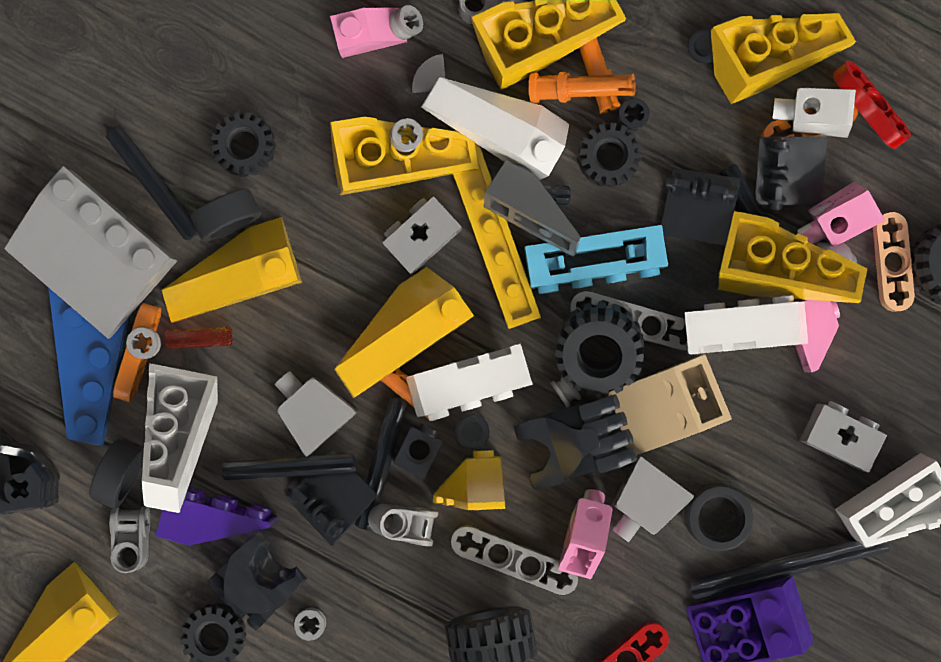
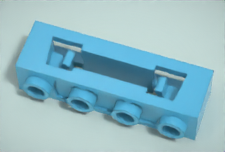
M662 225L581 237L575 255L620 248L623 246V242L642 240V244L627 245L625 250L627 259L643 257V261L626 264V260L583 266L571 268L568 270V273L551 276L549 271L563 270L565 268L564 257L557 256L545 259L544 255L564 251L549 243L525 246L524 253L530 288H538L539 294L559 291L558 285L572 283V288L576 289L593 286L592 279L606 278V283L626 281V274L639 272L640 278L661 275L660 269L668 266Z

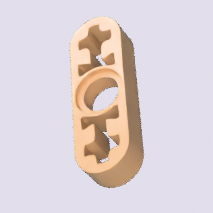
M889 212L882 215L885 221L873 227L879 299L885 309L897 312L908 309L914 301L915 294L908 224L901 214ZM888 219H890L892 225H897L898 231L892 233V242L900 241V247L883 248V244L890 243L889 232H883L882 229L883 225L888 224ZM890 252L897 253L902 259V266L897 272H892L885 266V257ZM903 275L904 281H897L898 292H904L905 297L899 300V306H897L896 301L889 298V293L895 292L894 281L887 283L886 277L895 278Z

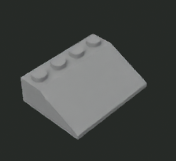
M64 166L39 193L4 248L108 339L114 335L177 262L173 256L80 176Z

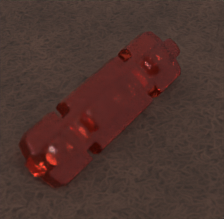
M219 327L216 330H213V328L184 329V332H181V330H168L165 332V345L168 349L182 348V346H185V348L212 347L214 344H217V346H230L233 343V332L230 327Z

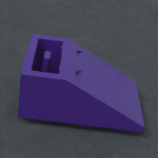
M188 486L179 513L162 510L155 536L190 546L269 528L277 522L278 516L270 514L271 508L257 504H251V507H242L237 505L238 500L224 495H218V498L205 497L204 490Z
M793 576L749 586L686 607L703 662H767L802 655L814 643Z

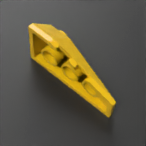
M534 0L515 4L514 1L500 3L471 17L483 56L500 90L529 77L531 73L542 70L626 20L617 0Z
M839 13L803 14L800 18H782V15H771L768 19H753L752 16H741L714 26L711 29L714 75L729 102L733 104L758 94L854 45L856 41Z
M359 117L330 123L333 161L340 195L479 169L474 141L460 132L421 127L423 131L421 143L410 152H402L394 148L390 142V132L396 124L394 122L377 120V118ZM406 127L403 131L399 128L397 131L402 136L400 142L406 144L409 140L412 143L415 141V138L411 135L412 129L410 127Z
M734 211L720 269L718 289L756 297L794 296V299L860 303L867 268L830 249L824 250L808 242L807 237L799 233L795 235L779 227L778 222L768 217Z
M282 217L247 228L162 289L171 323L302 283Z
M426 267L396 288L334 370L353 398H355L465 324L474 315L455 287Z
M494 450L473 451V457H466L434 492L433 503H443L446 506L454 505L455 508L464 510L505 509L501 456H494Z
M73 562L47 585L3 662H65L114 619L119 612L77 563Z

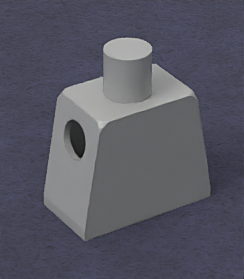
M289 371L275 383V386L287 398L277 409V412L306 457L311 455L358 413L356 408L316 377H312L302 385L292 372Z
M639 455L636 456L637 461L632 463L612 503L624 513L612 530L627 542L632 539L641 526L653 535L658 533L694 497Z

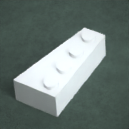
M149 363V386L147 391L146 431L142 469L144 506L180 512L218 403L217 376Z

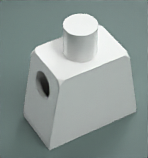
M798 88L796 100L775 98L773 119L793 120L792 131L848 138L853 123L856 90ZM812 108L817 113L810 115L807 114L804 111V109Z

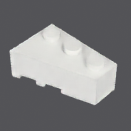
M794 296L773 297V304L759 305V299L738 301V307L725 308V303L705 304L703 311L685 312L688 353L700 354L809 344L805 302H794Z
M521 344L406 377L417 417L428 415L429 421L449 416L448 409L460 406L463 412L482 406L481 399L492 396L493 401L497 402L513 397L512 390L532 385Z
M920 453L835 510L851 536L865 547L908 536V533L925 528L929 530L938 528L941 524V467L936 460Z

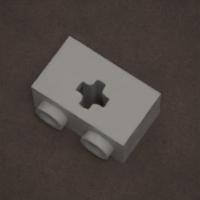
M434 196L429 201L422 198L409 210L412 216L406 222L401 224L400 221H397L384 233L387 239L383 242V245L411 275L462 230L459 223ZM417 226L423 229L426 226L428 228L426 231L428 239L424 242L420 238L413 241L414 227Z
M829 401L828 405L816 404L799 441L860 471L869 473L887 437L886 434L878 431L880 425L862 416L857 421L847 416L849 411L847 408L832 401ZM840 429H846V433L851 435L848 441L842 440V436L838 434Z

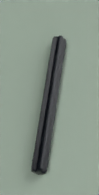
M851 540L692 579L689 581V590L694 599H699L890 551V543L887 541L865 547L857 540Z

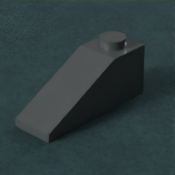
M506 160L485 192L483 207L574 257L581 239L580 235L537 176L533 175L527 167L521 164H513Z

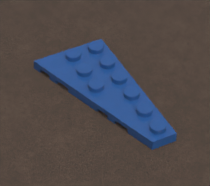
M48 287L67 439L104 445L113 402V390L119 372L129 317L114 335L108 339Z

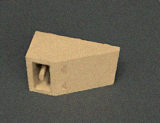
M705 354L697 355L636 380L630 386L626 384L623 386V391L616 394L620 402V408L615 409L616 413L623 411L628 425L621 427V430L629 429L633 437V443L626 446L627 448L633 447L636 455L700 433L732 419ZM615 390L609 391V396L616 394Z

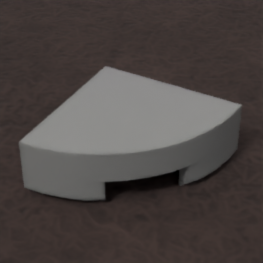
M443 54L429 58L418 68L413 79V93L430 92L439 77L445 78Z

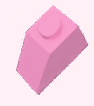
M361 8L330 16L341 57L345 58L407 42V40L397 38L389 25L391 13L399 8Z
M800 301L805 302L809 344L795 345L804 372H814L819 369L839 327L837 318L840 317L837 303L834 301Z

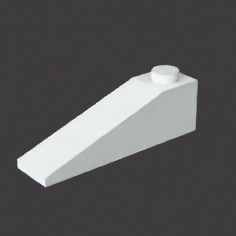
M439 77L421 106L505 162L507 160L513 164H521L527 167L539 180L549 176L565 148L569 124L542 105Z

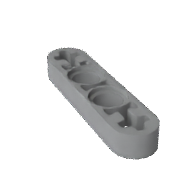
M588 291L578 293L570 303V312L574 311L577 308L576 303L583 302L585 297L591 299L590 302L594 307H598L599 301L607 302V308H612L613 304H617L633 315V322L638 321L645 341L676 350H688L687 341H685L684 345H681L678 336L669 334L668 341L662 340L667 331V320L673 322L670 329L682 330L686 326L685 319ZM648 316L656 317L661 325L659 332L654 336H649L642 330V321Z
M471 525L460 526L452 534L451 545L455 553L476 563L560 595L571 593L578 584V576L567 573L568 577L572 579L570 584L564 583L562 587H558L557 580L548 575L546 582L540 581L546 571V562L553 564L550 567V571L557 574L562 573V571L558 570L560 560ZM466 532H471L472 540L482 544V537L488 538L489 540L484 546L483 557L476 556L479 548L474 546H468L467 550L461 549V542L457 540V537L465 536ZM502 544L508 549V557L504 562L495 563L489 558V549L493 545ZM529 556L537 558L540 562L539 571L531 576L524 574L520 568L522 560Z

